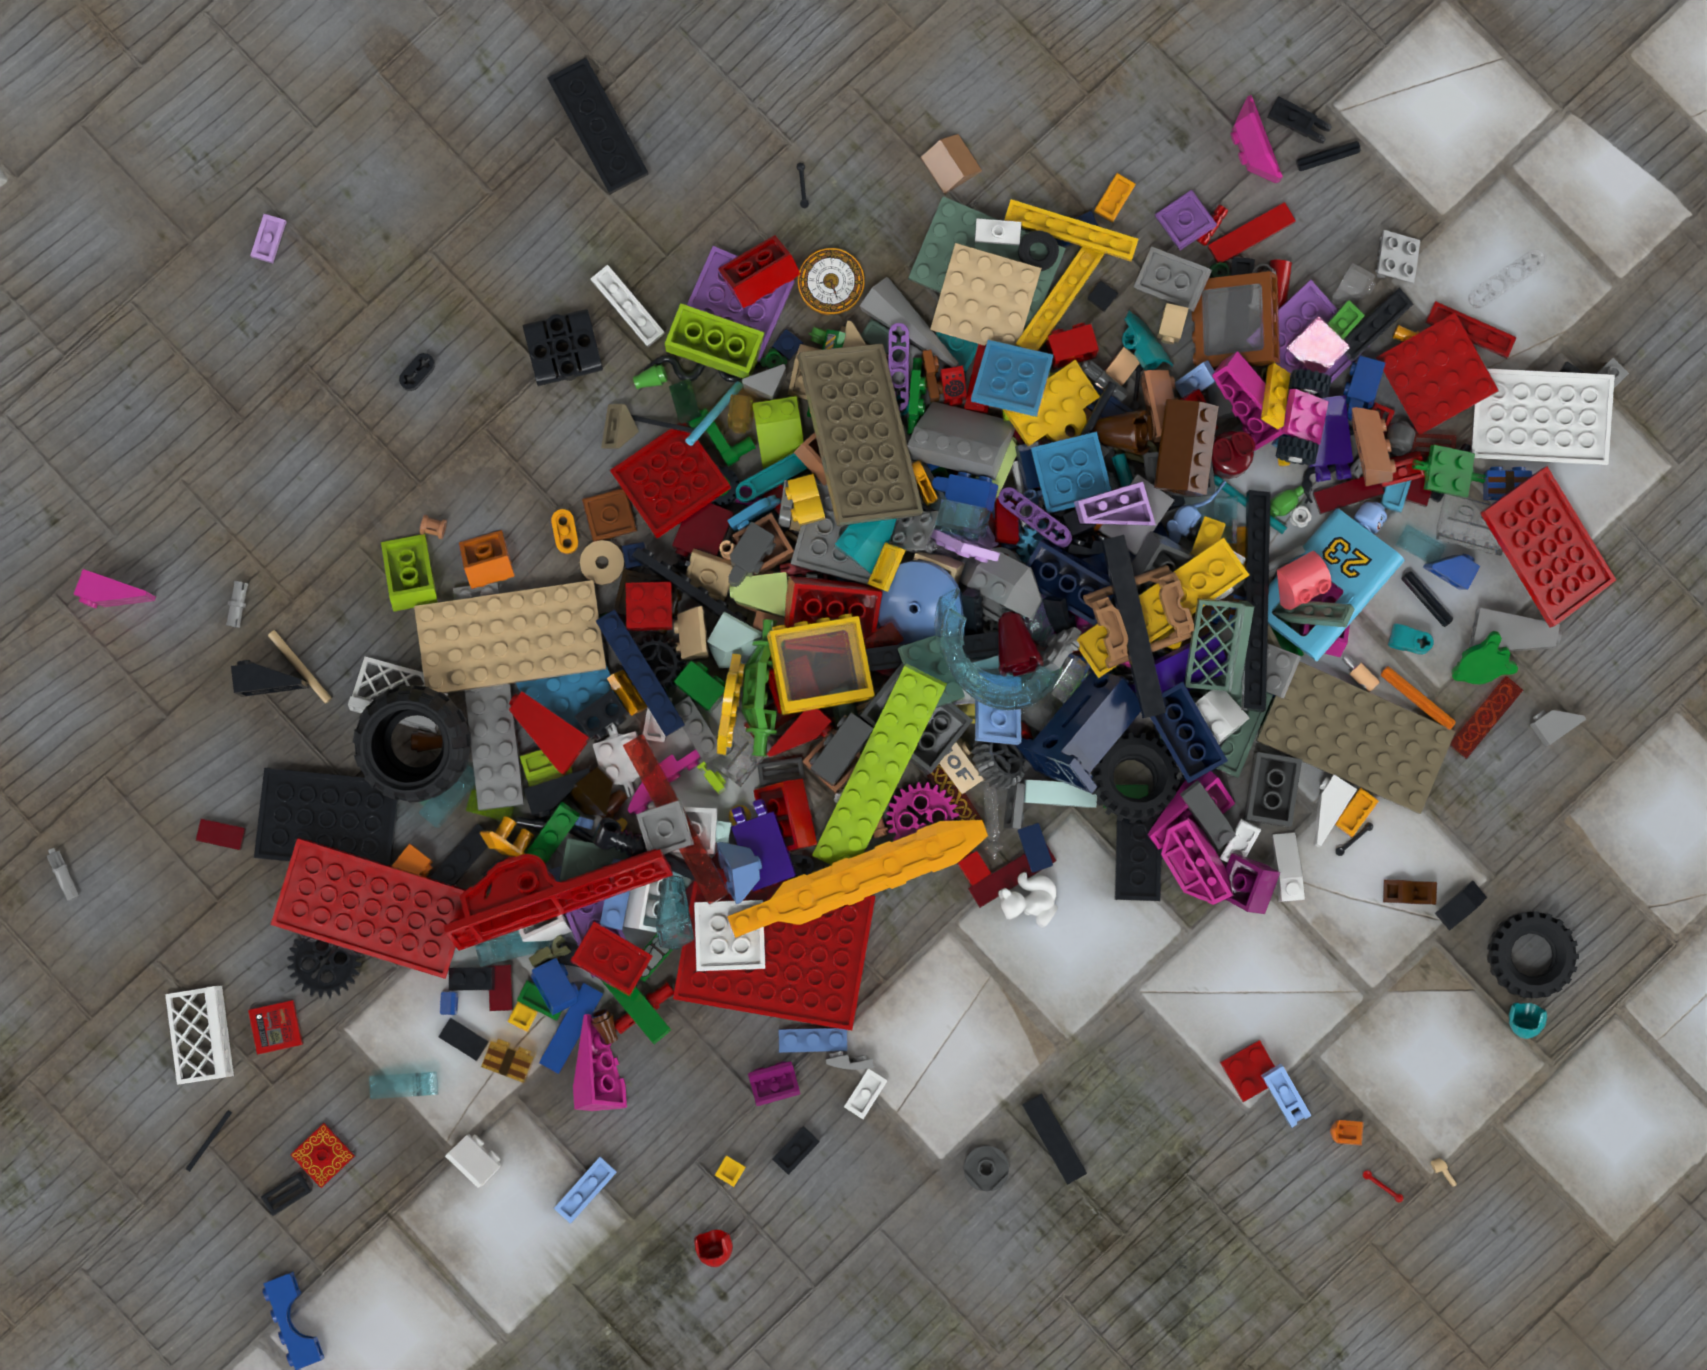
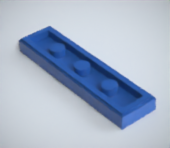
M583 983L577 995V1004L571 1006L543 1054L539 1062L540 1064L558 1074L561 1072L581 1036L583 1016L585 1014H593L603 993Z

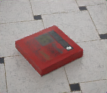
M294 1000L248 1010L257 1055L303 1045Z

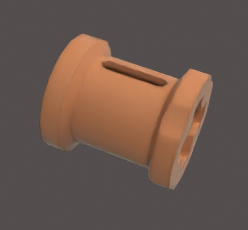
M424 515L420 526V534L424 535L427 533L438 536V539H443L447 520L443 519L440 521Z

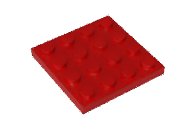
M1456 313L1376 357L1378 361L1385 362L1383 371L1419 435L1499 391Z
M684 420L677 424L688 427ZM669 429L610 470L657 539L731 489L730 484L700 442L697 440L692 446L686 443V438L691 434L689 432Z

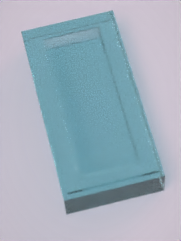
M1406 525L1396 543V546L1427 563L1439 560L1447 547L1409 525Z

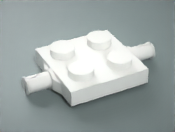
M612 725V727L608 728L610 737L604 741L594 743L593 748L598 765L614 781L613 785H624L627 797H631L635 794L632 782L640 777L647 776L649 774L637 732L618 734L616 726Z

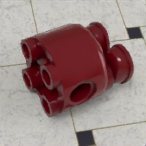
M1242 431L1223 432L1214 439L1212 451L1213 473L1222 479L1238 478L1244 474L1253 462L1255 442L1252 437Z

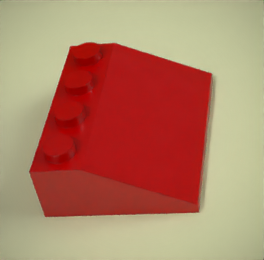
M789 576L785 602L786 628L795 627V623L807 621L808 624L817 623L816 620L821 618H830V621L838 620L841 615L852 614V617L859 616L865 649L873 648L882 591L862 583ZM843 631L784 641L783 647L784 649L851 655L848 637Z

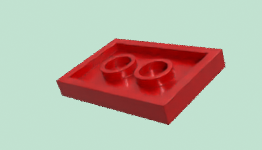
M593 922L570 962L630 996L653 955L600 924Z

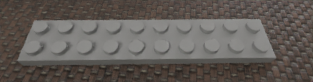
M498 582L471 589L470 586L453 588L454 600L500 594ZM510 684L465 690L478 810L524 805L515 721L513 714L509 711L511 707L509 702L512 699Z

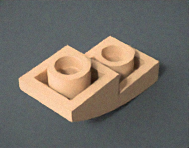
M1123 347L1105 371L1122 386L1139 365V361L1135 354ZM1095 383V384H1096L1097 386H1099L1102 390H1105V389H1104L1103 387H1101L1098 383Z

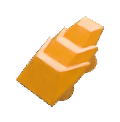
M506 816L503 817L495 833L493 831L480 832L489 849H495L502 855H508L509 857L525 854V849L534 837L528 830L521 829L513 845L510 844L506 839L517 823Z

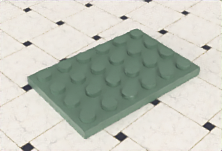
M942 197L908 280L941 293L955 243L1016 261H1020L1018 255L1019 245L975 242L976 219H998ZM1021 230L1020 242L1029 232ZM1034 243L1030 247V254L1034 259H1043L1047 255V248L1042 243ZM1058 245L1059 254L1054 265L1040 272L1024 329L1027 328L1045 300L1066 249Z

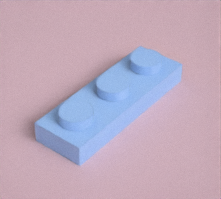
M600 1156L554 1209L571 1224L617 1171Z

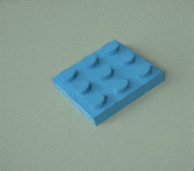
M988 340L971 402L1037 417L1052 365L1053 355Z
M1097 432L1031 448L1045 509L1048 514L1074 508L1075 501L1111 491Z

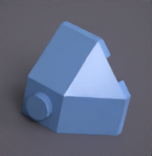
M718 842L716 843L718 860L727 879L728 891L735 903L739 904L760 880L759 869H762L761 861L758 856H754L750 848Z

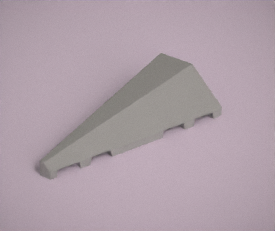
M888 277L871 288L860 304V308L864 313L889 328L895 323L904 324L909 329V342L923 351L931 349L932 355H937L938 360L950 368L959 365ZM897 327L895 332L900 337L905 335V331H902L901 327Z

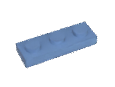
M613 858L612 864L621 860ZM630 891L605 899L600 921L601 926L622 930Z
M845 1029L779 1030V1053L847 1051V1030Z

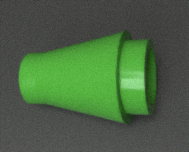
M655 364L634 376L633 380L636 388L640 389L661 386L664 382L668 381L663 365L657 366Z

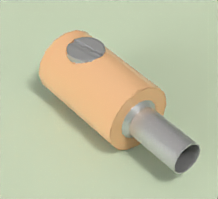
M1348 654L1342 658V661L1352 670L1349 674L1360 685L1361 689L1370 692L1380 683L1362 662L1357 665Z

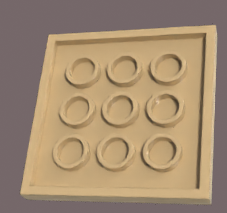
M955 243L930 330L984 346L988 340L1015 346L1023 333L1042 268Z

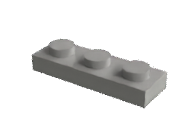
M689 696L676 704L674 707L685 724L682 728L702 760L707 764L721 754H717V738L691 697Z

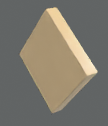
M693 549L689 561L690 566H688L685 576L692 580L690 584L696 588L701 586L709 591V597L715 601L720 599L725 602L730 585L728 576L733 569L731 561Z

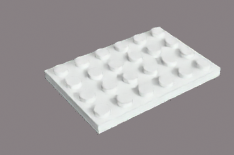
M1487 369L1499 391L1475 404L1472 453H1475V458L1595 465L1609 464L1615 375Z

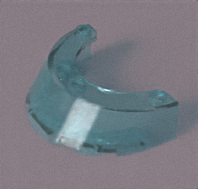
M956 588L939 597L934 619L937 645L951 674L971 697L992 708L1018 710L1037 703L1052 690L1060 676L1065 661L1060 669L1052 672L1042 666L1037 667L1032 673L1013 677V674L1003 677L985 672L971 662L962 648L967 618L959 614L954 605L960 590Z

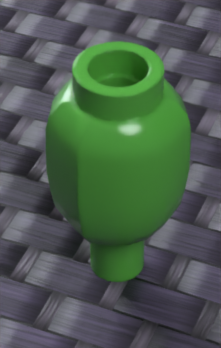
M1299 485L1294 490L1287 489L1276 494L1270 500V515L1276 518L1277 516H1285L1297 506L1298 497L1304 493V489Z

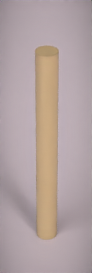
M275 630L269 633L268 637L323 702L325 704L328 703L332 697Z

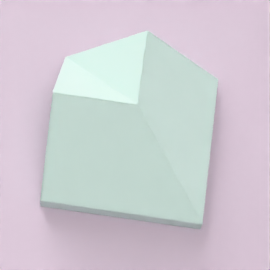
M723 612L707 640V644L718 667L730 668L732 653L740 654L741 663L746 664L757 646L752 645V642L761 640L762 632Z

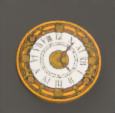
M836 248L816 251L804 261L799 270L801 275L798 276V289L801 298L809 308L820 314L834 315L847 312L857 304L864 290L863 270L859 262L846 251Z

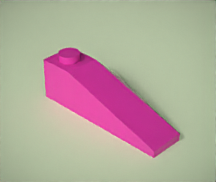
M585 1014L583 1016L573 1083L574 1109L600 1111L627 1108L626 1085L624 1079L620 1078L616 1065H619L617 1057H613L611 1044H606L592 1025V1015Z

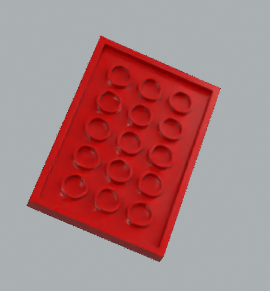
M1548 466L1541 468L1480 512L1549 628L1556 626L1616 581V578Z

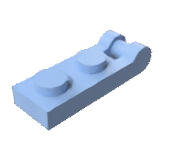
M1281 1063L1261 1075L1291 1128L1298 1125L1297 1122L1304 1118L1306 1120L1311 1116ZM1298 1107V1111L1292 1114L1291 1111Z

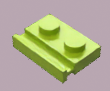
M542 750L520 756L529 787L564 776L554 767ZM571 767L566 775L573 773Z
M703 761L697 768L700 772L704 770V777L720 795L726 790L723 786L726 781L718 771L715 773L711 769L707 771L706 768L708 766Z

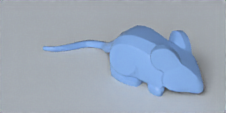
M1226 481L1219 486L1209 499L1192 505H1183L1177 509L1173 519L1168 520L1166 524L1170 540L1178 544L1181 536H1187L1190 532L1189 528H1193L1202 516L1197 508L1210 503L1220 492Z

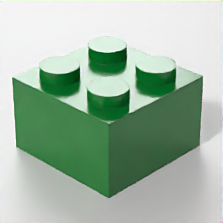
M690 661L674 683L680 690L711 714L723 700L726 683L716 675L712 678L708 674L709 669L699 661L696 664Z

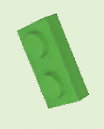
M1348 300L1326 324L1343 340L1365 315Z

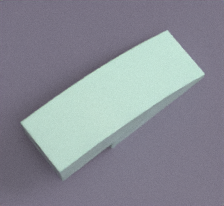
M1025 780L1024 803L1095 808L1097 806L1096 794L1092 795L1064 782Z

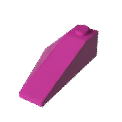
M1212 771L1190 783L1185 780L1175 797L1147 835L1158 849L1163 848L1169 827L1187 818L1198 825L1180 795L1197 780L1202 784L1222 814L1235 804L1220 779Z

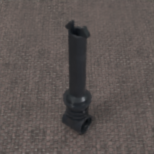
M611 818L601 819L592 836L593 843L600 849L609 850L615 846V850L621 849V853L626 851V855L629 858L647 852L642 834H634L632 836L630 831L628 834L625 829L621 831L620 824ZM663 854L673 872L707 886V890L716 888V885L710 882L712 877L720 880L721 875L717 870L712 872L674 854Z

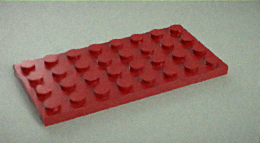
M298 837L270 925L446 979L456 947L445 934L443 925L449 924L454 919L465 918L460 895L466 889Z

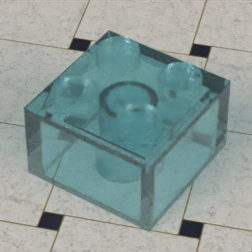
M942 499L936 526L941 528V532L957 536V533H962L966 539L978 541L979 537L985 539L991 512L983 507Z

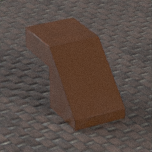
M1384 880V903L1436 905L1437 882Z

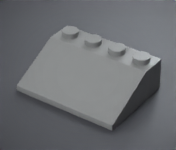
M932 402L915 426L909 440L910 458L995 480L1015 432V427L1011 421L1004 422L1002 418Z

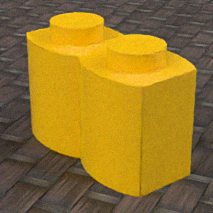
M814 474L787 481L788 487L784 488L787 499L793 500L794 508L790 510L794 522L798 521L799 526L826 519Z

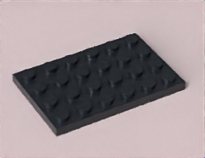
M264 768L254 858L290 862L297 838L299 837L391 866L398 800L384 796L381 791L372 788L363 777Z

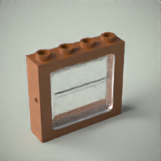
M1267 271L1208 278L1196 308L1191 313L1192 320L1195 322V331L1192 333L1193 343L1195 344V353L1193 354L1194 365L1197 367L1201 363L1209 361L1215 371L1223 360L1237 351L1251 367L1271 365L1272 363L1280 364L1277 275Z

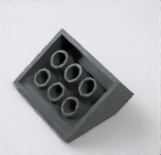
M901 663L858 715V718L873 729L904 668L903 663ZM953 703L935 708L909 761L926 775L931 774L973 720Z

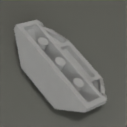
M994 548L992 550L1000 553L997 562L988 559V562L985 563L974 559L975 557L967 561L961 574V583L971 589L980 590L982 595L1033 620L1043 598L1039 592L1032 568Z

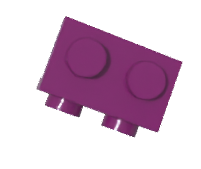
M791 1061L778 1062L772 1067H761L748 1073L756 1106L801 1094Z

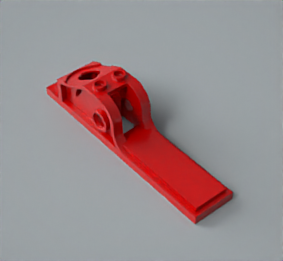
M656 848L562 882L556 881L543 860L538 856L532 854L511 856L497 863L487 872V875L475 886H470L460 895L465 918L454 919L449 924L443 925L445 934L460 951L673 876V872L660 849L656 850ZM492 883L490 894L486 897L488 887Z

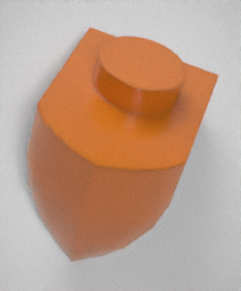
M1337 1120L1332 1124L1330 1134L1338 1144L1362 1146L1364 1123Z

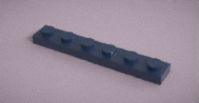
M613 610L596 620L597 625L664 735L667 737L684 727L683 720L617 612Z

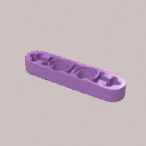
M895 323L889 329V371L891 379L896 372H902L905 375V381L901 385H896L892 380L893 387H906V392L901 391V398L905 399V403H901V407H898L899 411L904 410L909 403V329L902 323ZM897 327H901V330L905 331V335L901 336V343L906 342V347L899 345L892 347V342L897 343V336L893 335V331H897ZM897 349L905 352V359L902 362H896L892 357L893 352Z
M1007 487L1000 492L999 502L1017 518L1057 547L1063 548L1070 544L1072 534L1062 523L1017 490ZM1007 495L1012 496L1018 502L1017 506L1011 501L1007 502L1005 497ZM1024 506H1031L1032 513L1027 517L1022 516V508ZM1043 518H1047L1050 521L1046 529L1038 528V522ZM1053 529L1060 534L1064 533L1065 539L1058 540V537L1052 532Z

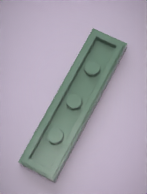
M1309 601L1292 610L1285 609L1279 603L1272 611V614L1282 622L1347 627L1355 609L1351 604Z

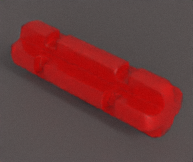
M1222 205L1217 206L1214 214L1211 215L1217 226L1196 240L1203 246L1207 245L1211 239L1210 236H1213L1221 224V219H1224L1227 215L1228 209Z

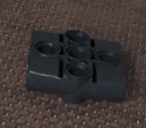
M588 309L564 315L554 314L547 319L523 324L538 386L563 380L572 381L579 376L603 371ZM566 318L570 320L572 333L569 332ZM555 322H562L563 328L559 331H554L552 325ZM544 324L547 325V329H548V333H549V338H548V339H547V336H546ZM589 338L590 344L588 346L581 347L579 345L580 339ZM566 343L569 347L567 351L559 352L557 351L558 345ZM540 348L547 350L546 355L542 358L535 356L536 351ZM578 356L582 368L581 372H579L576 357ZM553 362H556L559 377L556 376ZM567 364L574 366L573 371L569 374L562 372L563 367Z

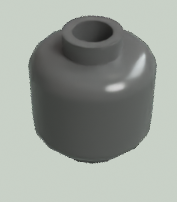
M1398 421L1388 426L1385 439L1390 441L1391 452L1389 453L1402 456L1411 451L1416 432L1409 423Z

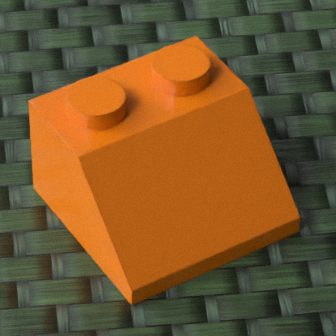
M502 530L459 542L464 570L471 589L484 587L487 584L514 577L512 562Z

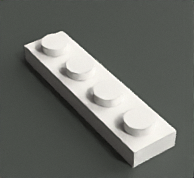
M608 265L591 278L594 285L647 347L651 346L665 334L662 328Z

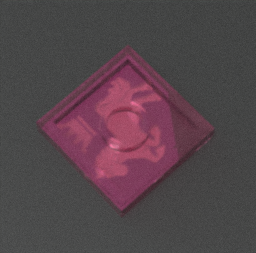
M1318 315L1286 348L1308 370L1325 373L1351 347Z

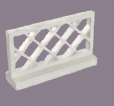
M364 657L353 694L348 702L349 709L362 713L375 697L404 682L407 686H410L407 680L415 676L420 677L424 683L422 686H425L424 674L413 669ZM368 664L378 666L381 673L369 679L366 674ZM398 671L402 679L390 684L386 674ZM383 676L388 686L377 692L372 682ZM367 684L371 686L374 694L367 698L358 696L360 688ZM424 716L406 717L398 723L435 734L438 731V726Z
M222 986L165 994L177 1085L234 1076ZM205 993L206 1003L200 1008L192 1001L197 994ZM180 997L186 1002L180 1012L174 1008L173 998ZM189 1006L198 1011L193 1021H190L183 1015ZM202 1015L208 1019L209 1023L205 1031L196 1025ZM180 1018L189 1024L183 1034L177 1031L176 1027ZM192 1028L202 1034L195 1044L186 1038ZM204 1038L211 1042L212 1048L208 1054L199 1048ZM183 1041L192 1047L186 1057L179 1050V1046ZM195 1051L205 1057L198 1067L189 1060ZM208 1060L214 1064L215 1074L208 1075L201 1070ZM187 1063L195 1072L190 1078L183 1079L182 1069Z

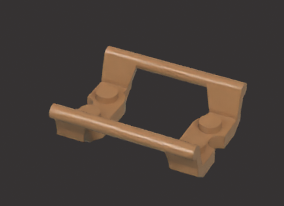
M1165 565L1135 576L1136 586L1148 581L1159 583L1161 588L1159 599L1166 620L1175 630L1168 637L1150 643L1152 652L1191 638V632L1194 631V623L1189 608H1183L1180 604V599L1184 596L1176 573L1169 570V567ZM1111 585L1083 595L1085 603L1093 608L1098 626H1104L1107 629V635L1103 638L1108 653V657L1105 660L1108 669L1129 661L1126 646L1128 635L1118 609L1113 607L1109 597H1107L1113 594Z

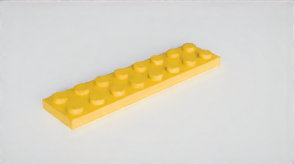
M1225 538L1220 539L1173 571L1176 573L1184 596L1180 599V604L1183 608H1189L1191 615L1196 612L1198 598L1214 600L1249 576ZM1159 583L1154 584L1139 595L1150 643L1173 628L1166 620L1159 599V591L1161 589ZM1097 623L1081 634L1077 642L1080 645L1079 651L1096 676L1100 678L1114 667L1108 669L1105 664L1108 653L1103 638L1107 635V629L1104 626H1098Z

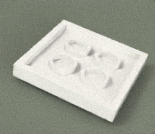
M763 900L742 901L739 904H736L735 901L694 902L697 971L765 969L764 927L735 938L727 918L729 915L763 903Z

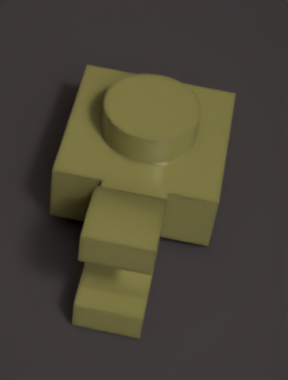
M559 935L554 939L551 948L547 946L537 950L533 956L528 958L532 966L536 968L555 958L559 961L560 956L569 954L571 950L568 946L560 948V945L566 941L565 938Z

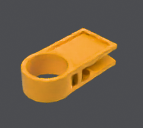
M917 460L912 463L917 488L925 505L929 506L936 503L938 497L923 466Z

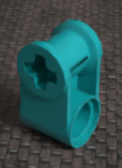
M1393 624L1388 642L1389 647L1418 655L1426 654L1432 649L1434 640L1429 633L1402 624ZM1422 638L1425 639L1424 643L1427 644L1424 648H1420V643H1417Z

